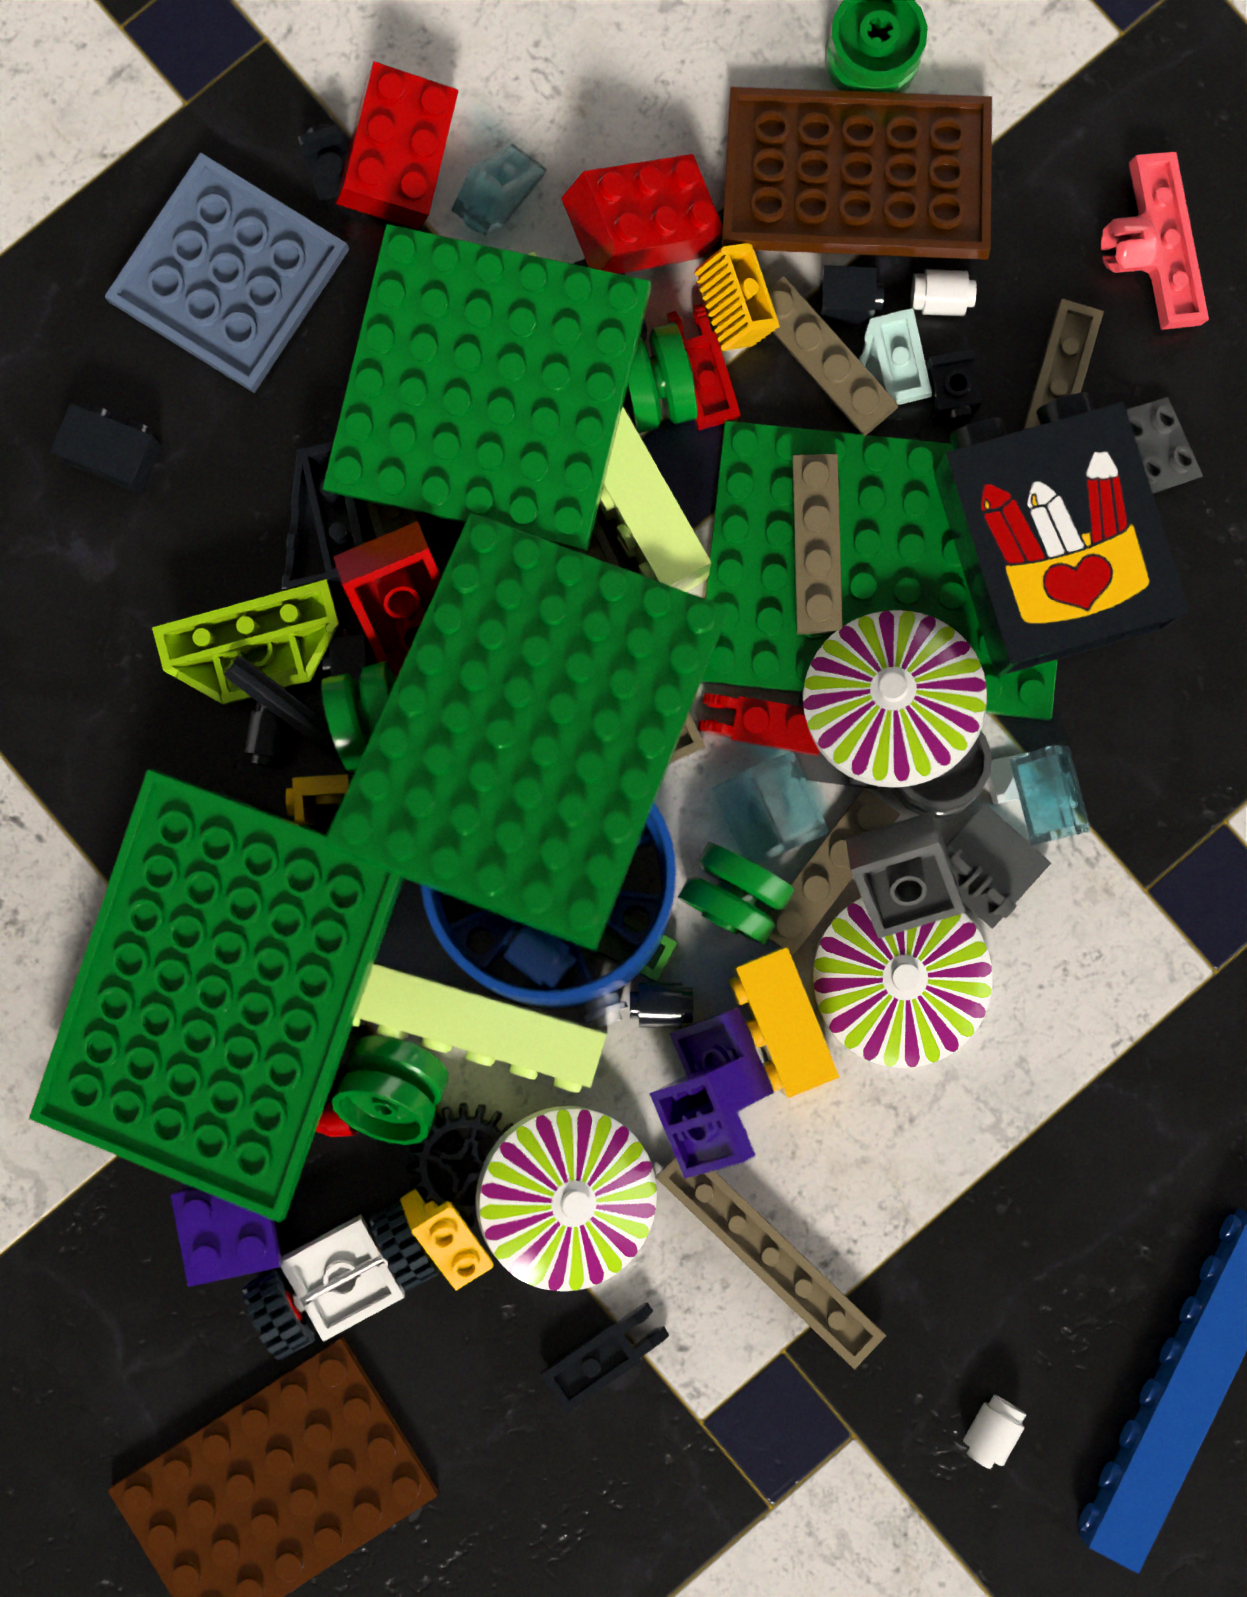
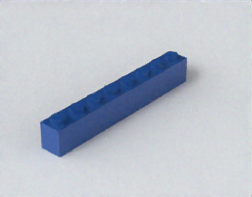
M1237 1208L1234 1215H1229L1222 1224L1219 1238L1222 1241L1215 1255H1210L1203 1263L1199 1274V1279L1202 1282L1195 1296H1190L1183 1304L1179 1315V1320L1182 1323L1175 1337H1170L1163 1345L1159 1356V1361L1162 1364L1155 1378H1150L1145 1383L1139 1397V1402L1142 1405L1134 1421L1129 1420L1125 1424L1119 1438L1121 1448L1114 1462L1109 1461L1105 1465L1099 1479L1101 1489L1094 1503L1086 1505L1079 1519V1528L1081 1530L1078 1535L1090 1549L1138 1574L1247 1351V1211Z

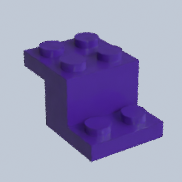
M739 1007L669 1033L686 1076L649 1093L684 1179L744 1163L756 1156L738 1111L773 1094L774 1091L750 1036L748 1027L745 1024Z
M182 1183V1189L170 1194L188 1287L274 1269L283 1265L274 1220L185 1183Z

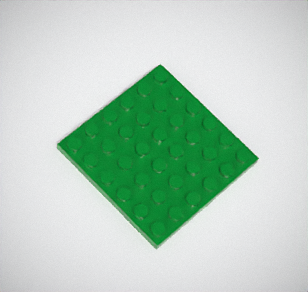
M386 224L323 490L329 493L466 524L471 512L552 543L588 552L652 288L651 281Z

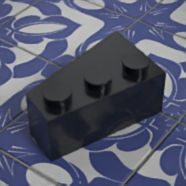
M334 441L297 450L291 498L292 513L290 531L287 533V557L285 575L282 577V591L325 579L328 580L330 590L343 587L333 556L368 542L359 499L323 490Z

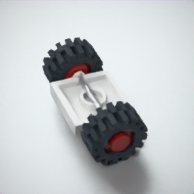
M401 1200L372 1215L369 1218L371 1230L362 1214L282 1256L283 1265L281 1268H274L242 1287L244 1292L243 1299L248 1305L246 1307L248 1315L253 1318L252 1324L255 1329H258L261 1341L263 1343L266 1342L267 1350L271 1354L273 1353L276 1359L281 1360L314 1342L315 1331L311 1327L313 1324L322 1340L325 1341L405 1297L404 1290L408 1291L441 1273L438 1266L411 1232Z

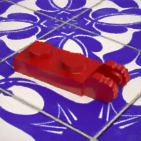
M703 303L694 305L692 313L700 336L688 340L685 338L682 319L677 311L667 313L668 323L675 322L679 329L690 360L695 384L698 413L695 423L698 431L724 424L725 421L738 420L741 415L717 334L712 332Z
M704 693L702 704L714 709L734 710L736 714L733 726L706 719L699 720L698 731L729 737L733 742L820 757V750L809 732L804 707L739 696L737 699L730 696Z

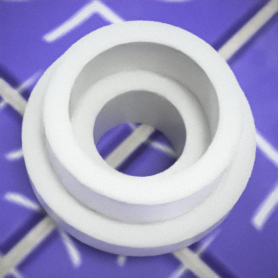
M618 992L611 993L585 1004L588 1015L584 1016L586 1023L595 1021L597 1028H602L622 1020L620 1011L628 1008L626 1001L621 1002Z

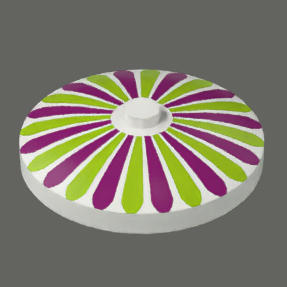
M902 610L882 611L862 616L849 622L841 630L832 634L813 658L807 671L803 691L804 713L809 732L824 757L844 774L858 781L881 787L917 785L932 780L954 767L969 752L978 738L983 726L987 704L984 672L976 653L969 643L952 627L934 617Z
M861 897L841 910L826 927L818 942L812 963L813 995L820 1016L829 1031L843 1046L854 1054L876 1064L889 1067L910 1068L924 1066L937 1062L958 1050L969 1040L982 1022L992 992V966L986 944L974 923L965 913L878 939Z
M581 1106L547 1108L535 1112L514 1124L500 1137L489 1152L481 1169L476 1191V1212L479 1227L492 1254L511 1274L532 1286L551 1291H575L589 1288L611 1278L623 1269L645 1242L653 1223L657 1202L654 1170L648 1154L639 1140L624 1125L612 1117L594 1109Z

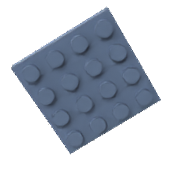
M200 152L104 297L109 303L255 393L349 251V247L346 242Z

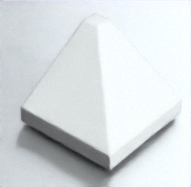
M1027 752L991 761V773L987 781L993 805L1037 796Z

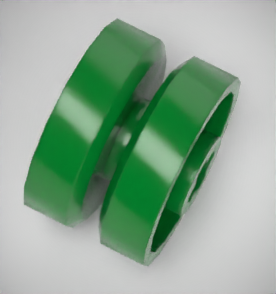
M843 0L832 20L825 59L830 80L838 90L903 93L907 90L918 71L927 42L928 26L922 8L915 0Z
M675 322L652 328L649 337L652 357L648 356L644 341L639 337L625 395L631 422L638 433L658 429L661 422L659 399H662L666 414L674 424L695 420L698 417L693 372L681 334Z
M387 661L363 667L359 676V685L347 672L322 679L323 704L332 738L346 770L351 775L355 774L397 680Z
M707 842L697 862L702 871L718 880L717 885L699 877H688L678 895V899L698 910L703 918L734 935L739 933L759 944L765 945L775 924L769 915L754 907L755 903L758 902L773 910H784L795 889L784 880L744 857L715 843Z
M374 1035L364 1037L353 1048L347 1063V1074L341 1078L332 1099L333 1109L340 1119L353 1129L369 1137L403 1145L420 1143L429 1134L435 1118L434 1106L441 1102L448 1083L449 1073L438 1058L411 1042L389 1036Z

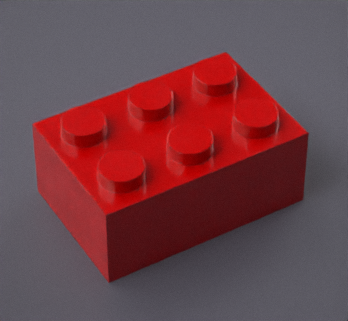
M373 61L364 83L336 204L420 230L430 214L459 90Z
M694 154L586 170L580 174L561 197L588 267L597 270L622 274L701 259L722 238L723 234L722 223Z
M418 521L333 556L341 583L379 663L387 661L396 679L442 578Z

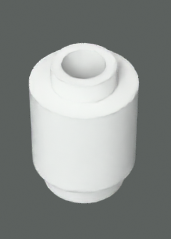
M925 269L924 274L914 273L911 287V308L913 310H921L922 314L964 316L967 307H974L976 280H969L968 271Z
M993 1395L989 1403H983L963 1439V1442L970 1447L966 1454L989 1469L992 1468L994 1463L1004 1466L1025 1428L1021 1423L1026 1414L1005 1399Z

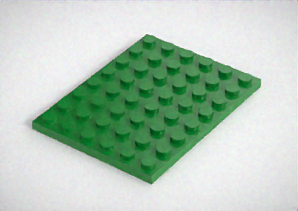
M725 421L710 554L711 567L707 582L706 599L729 607V612L701 683L797 694L803 693L810 664L817 651L832 635H796L793 455L838 454L842 627L862 616L892 610L922 613L949 625L969 643L981 663L986 681V714L1040 720L1052 719L1057 660L995 677L934 478V473L945 453L953 450L952 444Z
M470 512L324 842L326 848L596 951L726 621L729 607Z
M147 770L29 1119L277 1222L285 1219L404 877L326 848L324 842L328 835L159 771Z

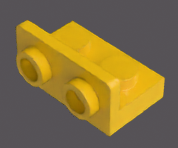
M346 774L292 778L293 788L286 789L288 816L294 815L295 823L317 825L316 805H341L354 776Z
M416 1189L400 1198L411 1232L455 1290H458L493 1268L491 1257L450 1202H446L439 1207L433 1200L425 1203Z

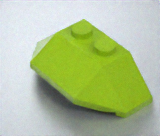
M325 579L152 627L163 671L219 703L227 705L252 698L224 676L225 669L235 657L243 656L284 688L309 682L339 626V620L328 580Z

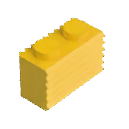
M751 244L723 246L695 269L694 274L698 277L696 282L701 285L699 290L702 292V299L706 301L705 307L709 309L708 316L712 318L710 323L715 326L713 332L717 334L721 350L727 351L756 345L757 342H760L761 339L766 338L767 335L780 327L756 253Z

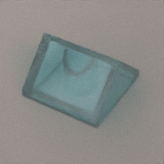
M1053 745L1010 759L1031 845L1091 832L1069 746Z
M793 751L748 768L712 788L742 856L757 865L830 833Z

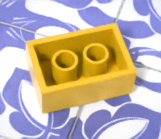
M788 947L776 949L731 967L734 977L727 979L736 1004H746L751 1019L746 1020L745 1024L756 1048L763 1047L768 1061L762 1064L773 1091L780 1090L784 1096L791 1098L840 1078Z

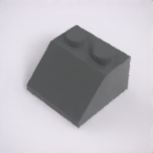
M933 811L846 838L850 870L878 939L966 912L947 848Z

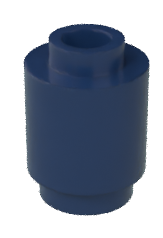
M521 922L515 925L503 942V945L508 948L504 956L506 960L539 985L546 983L552 989L561 982L576 960L574 956L568 953L569 947L554 935L530 925L525 926Z

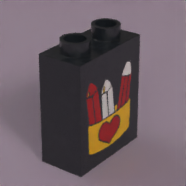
M1076 393L1053 400L1037 409L1039 426L1007 435L1002 418H989L966 425L949 436L953 450L945 453L934 473V478L995 677L1166 629L1190 613L1124 401L1094 410L1089 393Z

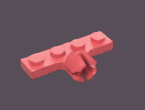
M1176 152L1136 155L1129 162L1138 216L1116 218L1105 226L1101 234L1100 250H1116V255L1103 256V263L1115 273L1142 270L1149 274L1152 280L1161 330L1201 326L1209 320L1177 154Z

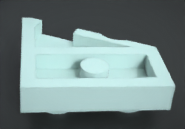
M913 308L871 318L859 361L898 405L932 397Z

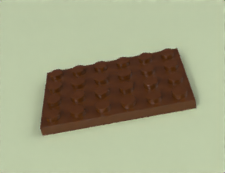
M730 87L722 247L749 243L753 246L754 250L988 260L991 250L992 96Z
M342 1336L112 1485L108 1492L172 1597H284L437 1497L439 1490Z

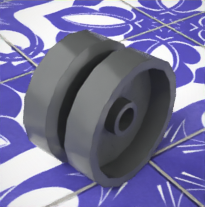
M980 731L969 752L947 772L917 785L891 787L893 794L905 808L918 815L933 811L935 818H945L962 812L976 800L991 773L992 753L986 736Z

